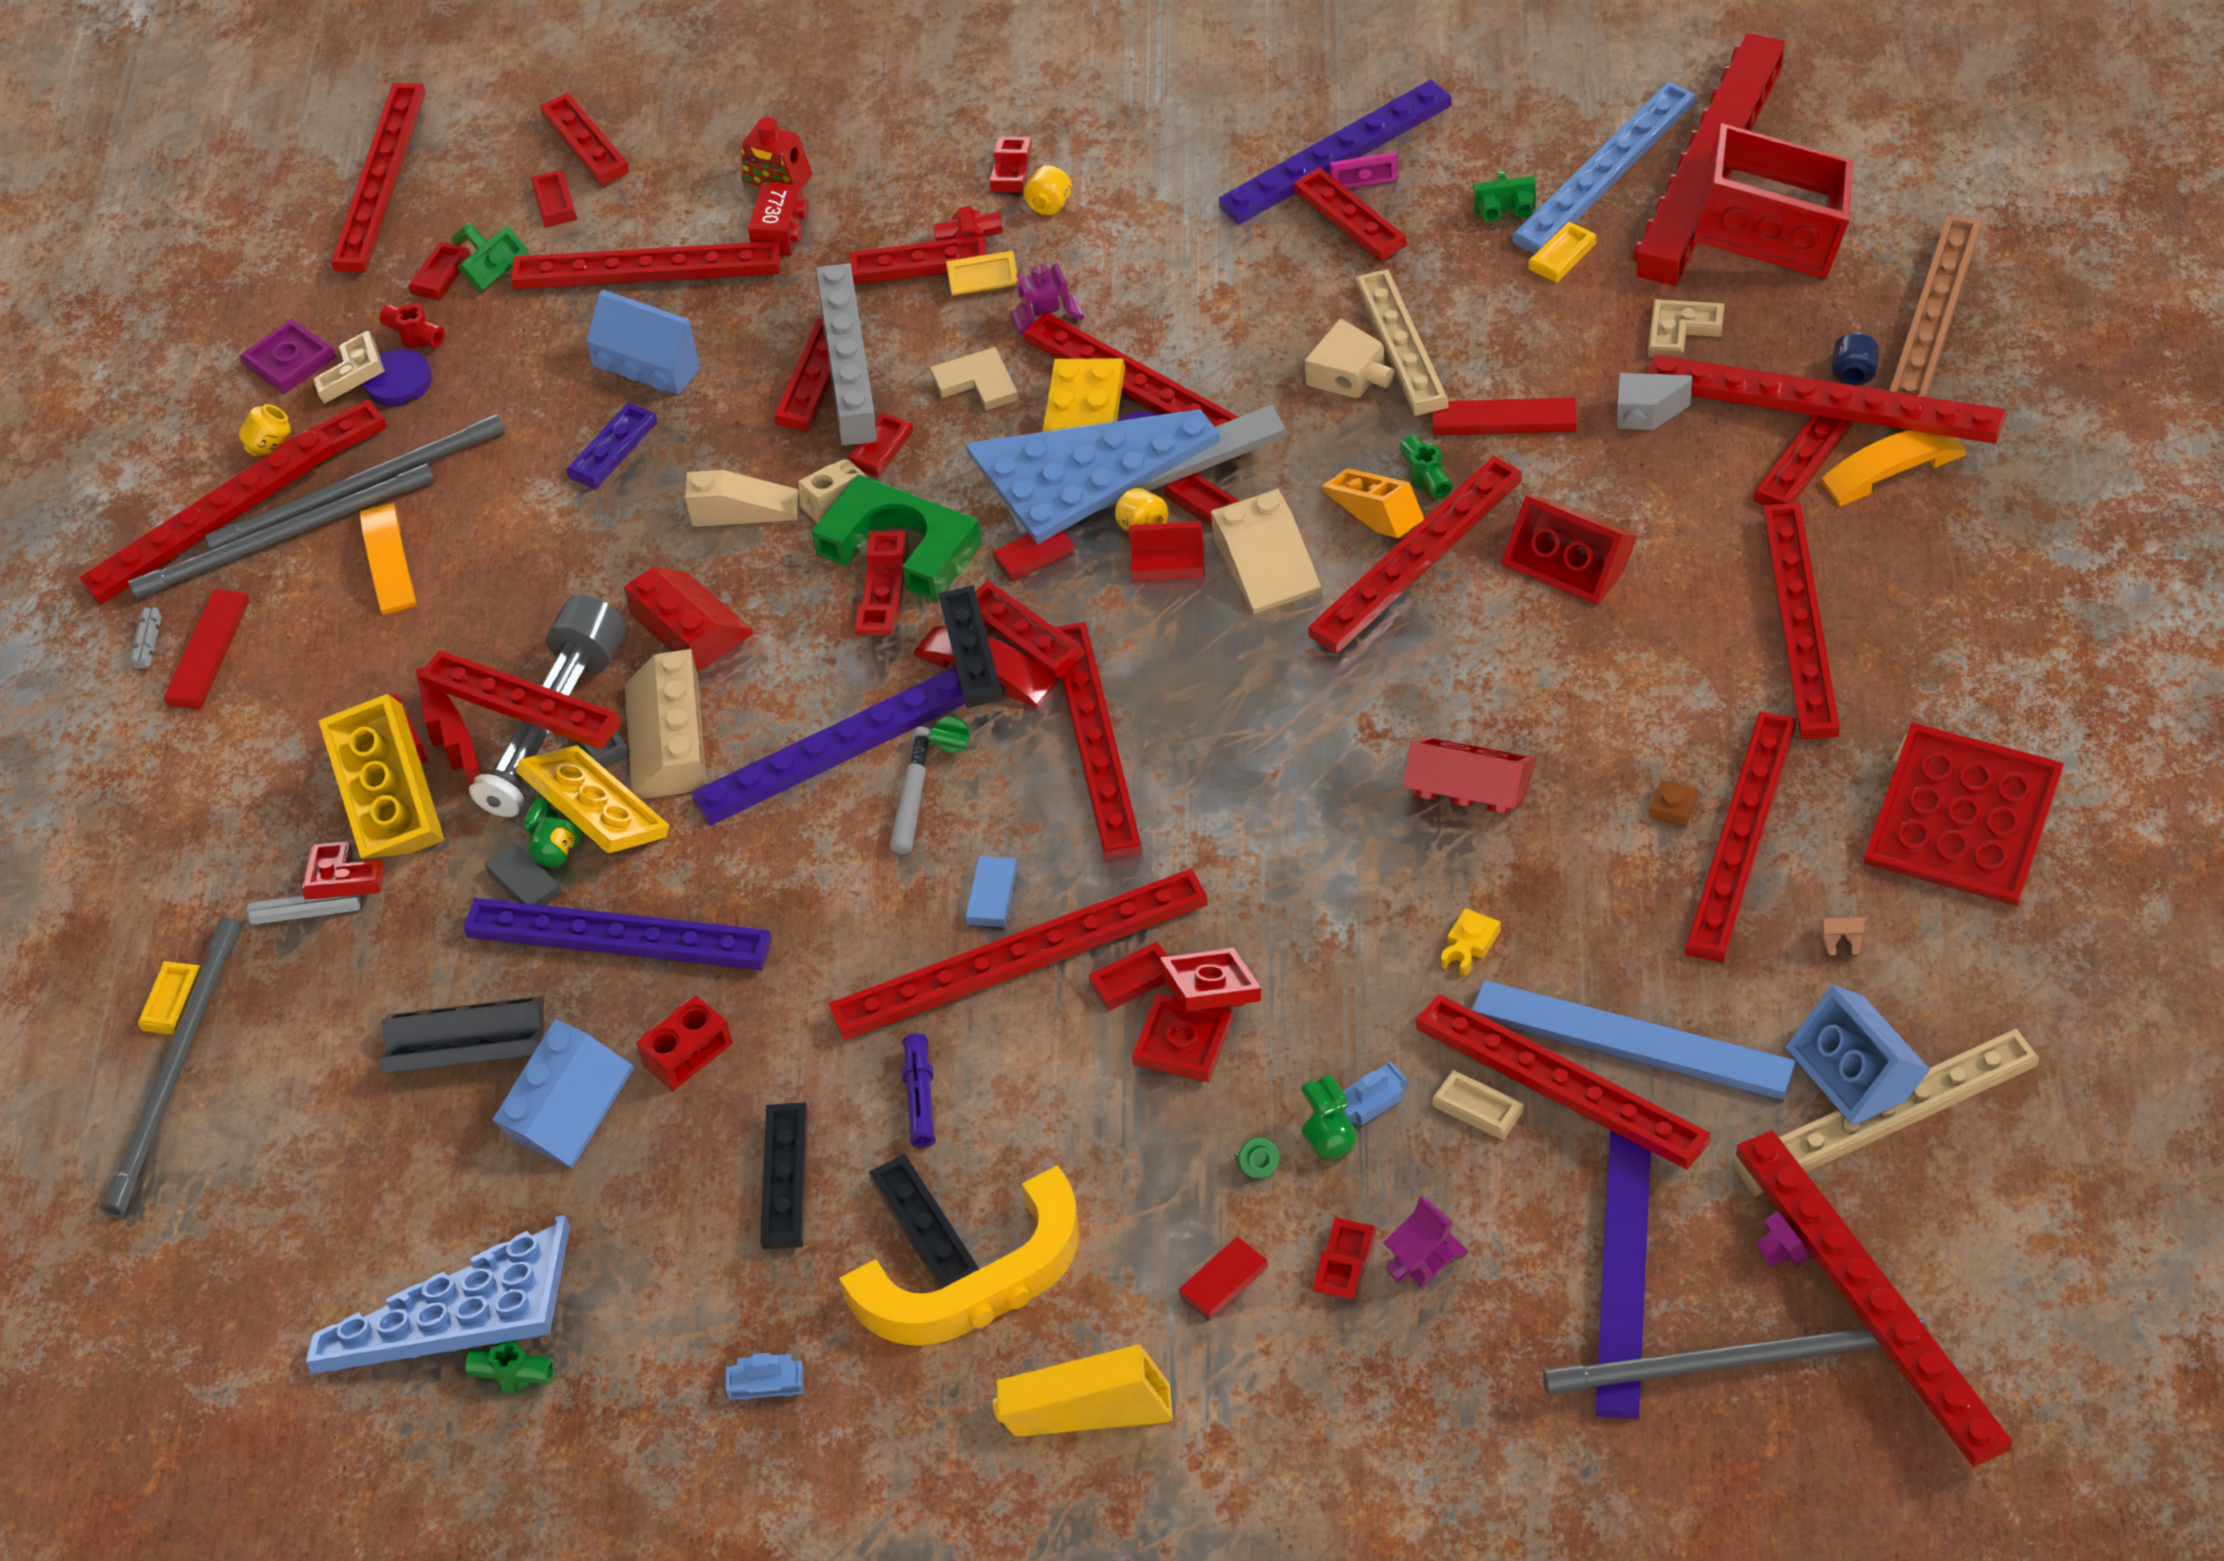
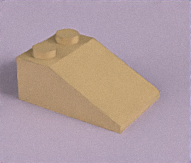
M1279 489L1211 511L1213 540L1253 614L1322 592L1320 582L1293 514Z

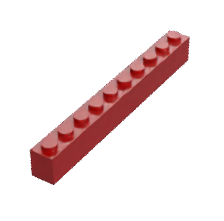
M1746 33L1741 45H1735L1731 65L1724 67L1721 85L1713 89L1709 109H1703L1698 131H1692L1689 149L1687 152H1682L1678 162V171L1676 174H1671L1667 184V193L1665 197L1660 196L1657 202L1655 218L1648 220L1645 227L1643 242L1638 241L1635 246L1633 261L1637 262V277L1677 286L1697 245V242L1693 241L1710 153L1719 127L1723 123L1752 132L1784 66V40ZM1723 166L1722 178L1729 179L1733 169Z

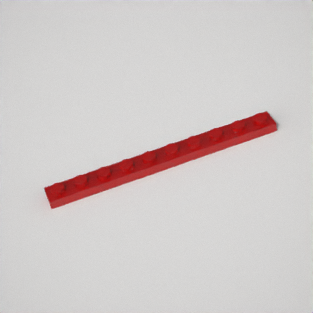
M1655 355L1647 374L1692 375L1691 396L1997 444L2006 420V409L1670 356Z
M1190 868L829 1002L830 1012L843 1041L1207 906V895L1193 869Z
M1773 1129L1738 1144L1736 1156L1971 1466L1974 1468L2010 1451L2012 1439Z

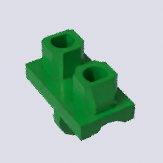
M1504 170L1496 172V181L1473 184L1475 216L1481 215L1485 222L1498 221L1502 217V212L1514 211L1515 216L1519 218L1531 217L1533 215V208H1536V182L1534 176L1506 179Z

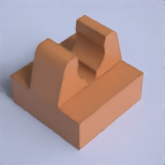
M1864 917L1823 918L1820 922V933L1828 956H1836V944L1841 940L1840 938H1845V941L1849 943L1851 956H1856L1860 952L1865 933Z

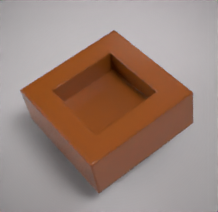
M1661 779L1650 806L1649 818L1687 827L1698 800V789Z

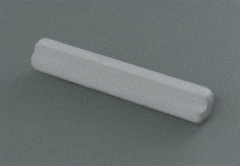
M302 895L250 902L247 906V915L250 923L256 925L352 912L361 909V896L304 900Z

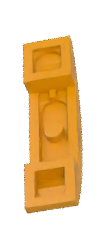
M1907 430L1881 439L1849 456L1821 478V484L1837 504L1842 506L1871 494L1872 484L1927 461L1936 468L1965 456L1967 450L1956 437Z
M395 503L360 511L367 556L382 615L417 607Z

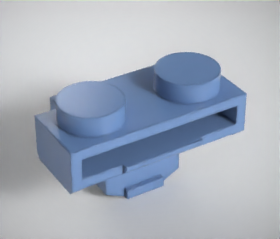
M1389 1062L1347 1087L1343 1092L1348 1098V1107L1343 1109L1351 1123H1359L1362 1126L1404 1099V1090L1407 1089L1406 1077L1392 1062Z
M769 1353L752 1354L748 1358H737V1366L726 1367V1392L728 1399L750 1400L759 1397H790L795 1394H804V1366L802 1360L793 1361L792 1354L770 1355Z

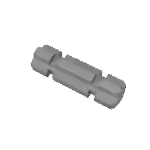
M145 607L140 613V622L137 625L132 645L134 648H132L129 657L132 667L135 669H147L151 664V654L154 652L158 628L162 619L159 609L155 607L151 609Z

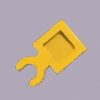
M1465 908L1447 936L1449 947L1442 952V968L1446 970L1452 961L1458 960L1461 961L1460 976H1467L1472 968V956L1484 959L1501 932V922Z

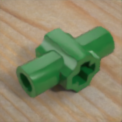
M1417 435L1406 437L1400 443V452L1409 463L1411 484L1415 489L1421 488L1429 491L1435 499L1446 497L1452 491V482L1442 470L1441 450L1437 445L1423 443Z
M514 1340L501 1342V1344L492 1347L490 1350L470 1349L466 1358L465 1367L468 1376L494 1379L495 1382L500 1384L502 1392L516 1394L521 1388L529 1386L530 1383L550 1385L554 1375V1360L552 1357L526 1355L525 1351L520 1349L518 1341Z

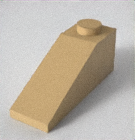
M726 470L687 472L685 499L692 527L798 520V489Z

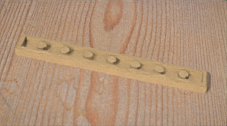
M2016 1028L1929 1068L1930 1071L1905 1102L1858 1124H1852L1840 1110H1837L1779 1138L1807 1173L2038 1066L2039 1057ZM1733 1158L1734 1169L1753 1196L1764 1193L1739 1158Z

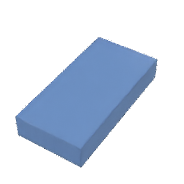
M978 857L966 913L967 925L1005 928L1018 868L1017 858Z

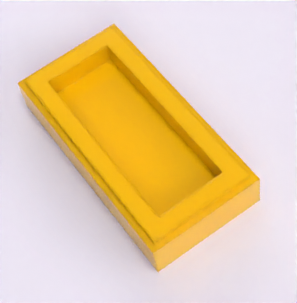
M1568 221L1529 260V270L1557 283L1597 243V234Z
M1013 251L946 261L952 297L1017 286V269Z
M163 962L138 1021L141 1031L175 1034L200 974V965Z

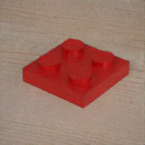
M1235 948L1160 957L1159 972L1185 1012H1203L1209 1008L1223 1006L1240 1007L1246 1003L1261 1001L1262 987Z
M1156 993L1132 1054L1133 1065L1209 1082L1232 1024L1233 1011L1216 1007L1209 1008L1203 1012H1185L1176 997Z

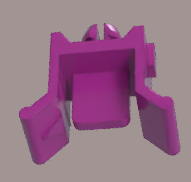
M1058 263L1053 264L1051 269L1045 264H1040L1041 273L1037 265H1034L1031 270V276L1028 277L1022 273L1016 274L1017 291L1021 302L1015 310L1010 312V315L1019 335H1024V331L1034 323L1031 303L1035 316H1041L1045 312L1053 313L1059 310L1058 296L1068 315L1078 320L1084 319V314L1076 296L1068 294L1067 282Z
M1421 1196L1418 1199L1414 1213L1383 1242L1395 1255L1394 1261L1391 1260L1385 1268L1387 1272L1398 1283L1404 1281L1408 1274L1422 1289L1451 1260L1468 1254V1250L1449 1233L1452 1222L1425 1196Z

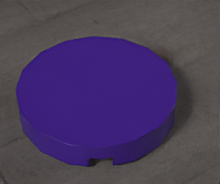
M393 350L379 355L384 372L363 383L366 393L369 394L370 399L375 403L384 406H401L408 404L407 400L414 396L415 399H418L424 395L430 387L432 374L427 359L420 353L411 350Z

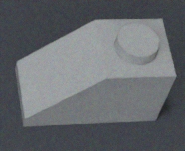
M1620 373L1617 429L1654 430L1691 406L1692 375Z

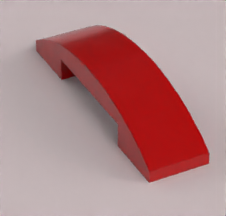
M870 531L866 552L868 568L862 605H858L855 636L892 635L897 626L904 584L902 566L905 564L906 531Z
M934 626L914 650V656L944 669L950 662L955 664L946 626ZM987 636L1000 684L1005 685L1006 695L1038 708L1056 686L1057 678L1025 654Z

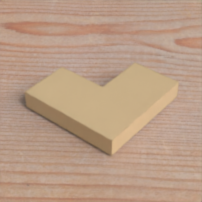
M1654 299L1648 357L1654 358L1655 355L1683 359L1686 335L1722 337L1725 303Z
M369 330L341 344L339 349L343 362L314 378L318 395L324 404L384 372L375 340Z
M996 347L930 367L931 376L942 398L975 388L986 411L1019 401L1018 392Z

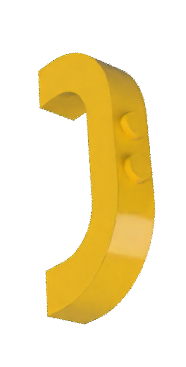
M1057 1165L1022 1183L1026 1207L1038 1224L1034 1235L1024 1246L945 1288L930 1293H911L900 1289L890 1281L877 1259L839 1278L844 1299L853 1314L867 1329L889 1341L906 1345H933L955 1339L975 1328H983L989 1325L994 1318L1011 1309H1019L1025 1306L1032 1298L1048 1290L1064 1275L1071 1265L1077 1252L1080 1235L1074 1193L1059 1166Z

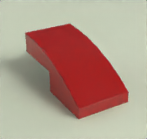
M998 137L994 150L995 165L990 178L991 192H1024L1031 156V137Z
M1337 1217L1334 1218L1326 1251L1322 1250L1312 1287L1313 1292L1354 1301L1377 1232L1375 1226Z

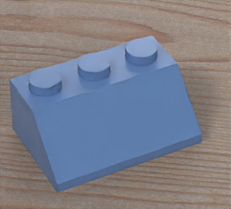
M605 290L600 292L587 337V345L593 366L625 376L629 380H636L653 386L658 390L679 395L700 369L689 319Z
M1831 985L1785 1047L1852 1124H1858L1905 1102L1930 1071L1927 1065L1863 995L1835 985Z
M555 1019L492 1120L509 1139L573 1169L632 1073L634 1066L589 1034Z

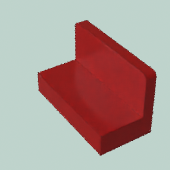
M1201 522L1129 526L1132 581L1205 578L1204 541Z

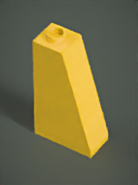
M1140 1344L997 1380V1397L993 1399V1410L997 1421L1003 1423L1014 1437L1159 1424L1173 1421L1170 1383Z

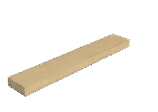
M1389 269L1355 277L1357 290L1414 416L1449 408L1447 395Z

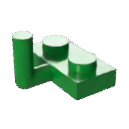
M465 224L451 236V241L454 245L460 246L469 240L477 250L457 268L478 293L483 291L513 265L514 256H524L529 251L508 225L488 241L472 224Z

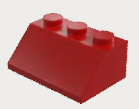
M1526 495L1500 564L1588 601L1600 604L1624 572L1638 535L1544 497Z
M652 567L624 586L631 615L672 652L691 649L697 672L753 635L751 627L687 572Z
M1425 736L1410 742L1403 787L1414 789L1413 796L1435 799L1436 794L1450 796V803L1473 806V801L1488 804L1487 810L1509 814L1511 808L1516 809L1523 804L1537 757Z

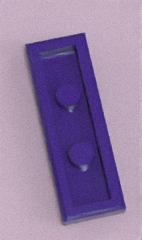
M628 402L566 469L568 478L596 490L657 424L656 414Z

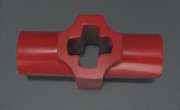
M970 206L958 208L956 214L951 216L952 221L933 224L936 241L1003 234L999 212L980 215L979 210H974Z
M387 304L380 312L379 319L381 324L398 331L402 345L407 348L423 347L425 344L438 348L445 339L444 328L427 321L423 307L418 304L401 305L399 308L392 304Z

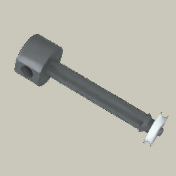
M587 595L570 596L545 637L547 646L556 659L541 686L570 695L582 671L601 673L610 663L627 632L625 620L618 611L595 597ZM521 721L495 769L490 774H479L474 778V784L470 785L468 790L472 800L483 810L495 816L503 818L518 816L520 808L524 806L525 802L522 793L519 791L523 778L516 773L519 759L537 755L549 731Z

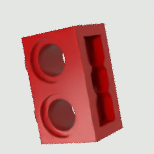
M697 995L685 1004L675 1008L670 1016L655 1028L647 1030L642 1038L636 1042L642 1065L672 1091L676 1090L733 1044L727 1021Z

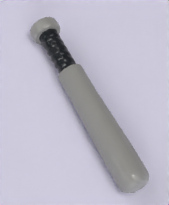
M926 727L914 729L911 736L914 743L911 763L906 768L890 839L891 850L899 855H906L913 848L926 774L924 766L928 746L932 745L929 742L931 730Z

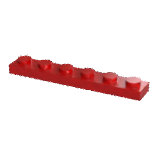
M440 649L419 675L424 686L600 750L603 749L622 723L619 714Z

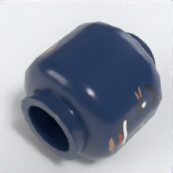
M1858 332L1841 336L1835 342L1831 366L1835 377L1848 385L1855 386L1871 381L1875 377L1879 365L1880 352L1877 342L1867 334Z

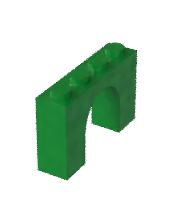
M859 474L856 475L811 531L816 555L845 567L868 541L870 531L906 528L924 536L923 541L902 566L906 589L909 592L935 602L939 601L938 593L947 591L982 546L979 520L968 514H961L943 507L937 502L927 501L914 496L908 491L898 490L883 484L879 480L869 479Z

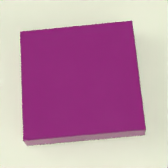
M291 318L239 355L245 367L282 394H286L336 358L334 348Z

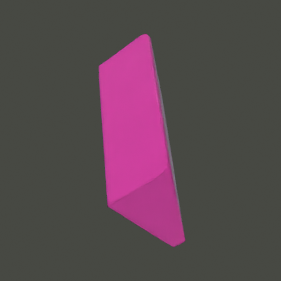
M1397 152L1330 162L1328 173L1346 188L1398 180Z

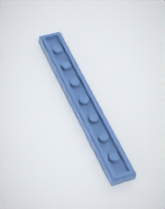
M1667 82L1512 234L1513 244L1536 254L1568 221L1574 224L1696 103V94Z
M1486 980L1482 984L1472 1011L1508 1029L1780 1100H1785L1795 1071L1796 1060Z

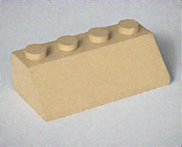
M687 649L654 654L624 684L631 790L640 800L693 792L707 785L699 680L692 650Z

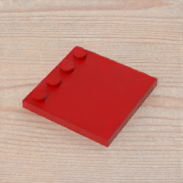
M1911 722L1864 856V864L2019 906L2064 771V762Z

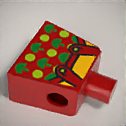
M772 117L761 118L742 143L743 182L761 186L762 183L801 185V189H803L812 176V170L799 136L795 132L779 129L777 121Z

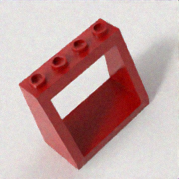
M1721 123L1710 153L1693 241L1827 279L1849 223L1853 160ZM1723 166L1826 195L1825 207L1722 178Z

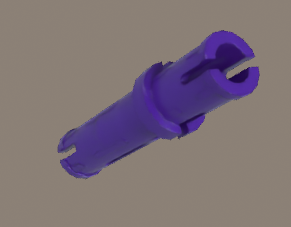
M913 1033L905 1036L902 1040L905 1056L902 1080L907 1084L911 1145L916 1148H927L936 1142L930 1081H932L934 1075L933 1067L928 1061V1039L923 1034Z

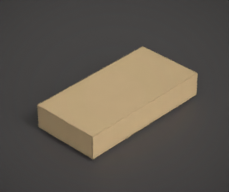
M1452 1070L1432 1098L1433 1107L1501 1140L1505 1139L1524 1112V1103L1455 1070Z

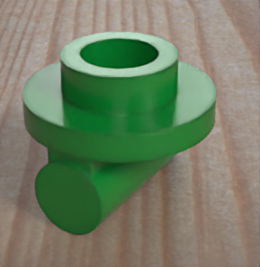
M947 716L940 719L935 727L932 728L929 742L936 744L945 752L957 753L963 749L967 750L971 732L964 720L955 716Z
M1254 1137L1242 1145L1240 1151L1234 1154V1158L1238 1168L1242 1169L1247 1175L1254 1178H1264L1276 1170L1280 1155L1273 1141L1265 1137Z

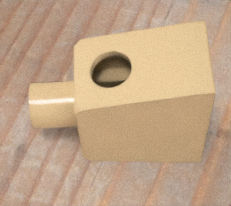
M1342 319L1338 320L1305 359L1306 385L1353 398L1361 397L1372 383L1385 389L1388 388L1393 381L1395 373L1393 368L1384 365V348L1382 343Z

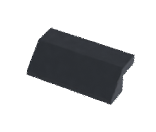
M543 996L388 1014L382 1020L386 1052L379 1058L381 1074L533 1055L544 1038Z

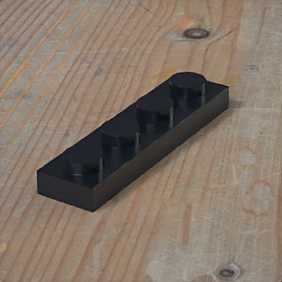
M974 585L938 593L966 708L1003 700Z
M806 1102L766 1105L760 1242L763 1250L803 1247L808 1135V1108Z
M905 1153L869 1171L870 1180L940 1289L979 1270L978 1265Z

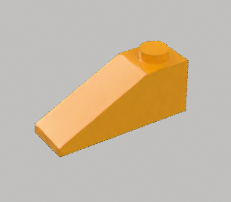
M1347 468L1321 486L1326 495L1378 534L1402 538L1407 536L1413 530V527L1424 520L1410 482Z

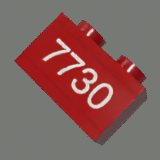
M761 184L748 226L750 242L780 241L782 255L792 256L795 243L801 240L802 219H807L809 211L808 200L803 199L801 185Z

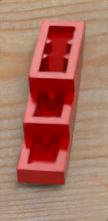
M416 668L424 720L432 745L444 743L452 770L464 767L470 787V785L474 784V778L482 774L471 737L460 713L448 695L424 686L419 677L424 668Z

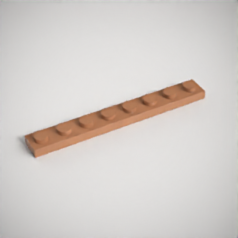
M1947 214L1890 391L1928 397L1980 235L1982 220Z

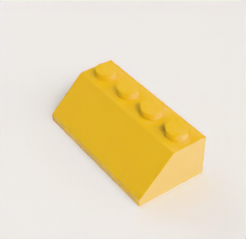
M385 694L318 720L361 859L411 854L445 841L407 718L400 702L389 694Z

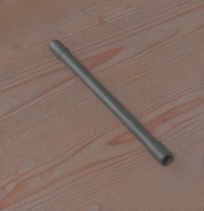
M497 414L468 425L461 431L278 507L205 534V540L210 550L372 487L417 466L504 434L503 425Z
M425 463L402 472L392 479L167 568L157 569L128 581L137 601L207 570L399 494H406L435 482L428 464Z
M224 917L218 922L208 947L209 952L119 1170L113 1177L102 1203L101 1210L108 1216L121 1218L126 1212L136 1187L138 1174L226 959L231 955L240 933V923L232 918Z
M1918 1318V1319L1921 1321V1323L1925 1326V1328L1927 1329V1324H1926V1322H1925V1319H1924V1318ZM1866 1327L1596 1365H1572L1543 1369V1383L1546 1394L1554 1395L1583 1391L1589 1387L1881 1348V1346Z

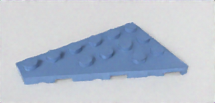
M1199 409L976 441L967 444L966 449L968 455L1038 545L1116 501L1132 488L1144 485L1218 443L1220 435L1218 430Z
M566 1215L555 1217L556 1224L541 1232L530 1235L528 1231H525L515 1236L509 1242L496 1245L470 1258L472 1265L447 1276L442 1271L424 1283L413 1285L386 1298L388 1305L363 1317L357 1312L339 1324L330 1325L314 1333L306 1359V1364L311 1374L338 1371L363 1365H375L381 1362L416 1358L447 1351L453 1352L483 1345H495L501 1342L536 1338L550 1334L570 1231Z

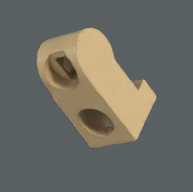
M846 459L830 464L799 481L800 508L818 523L857 474L867 478L868 476Z

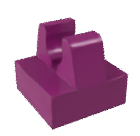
M1778 1211L1764 1221L1770 1232L1756 1244V1247L1771 1268L1789 1258L1798 1267L1811 1258L1803 1242Z

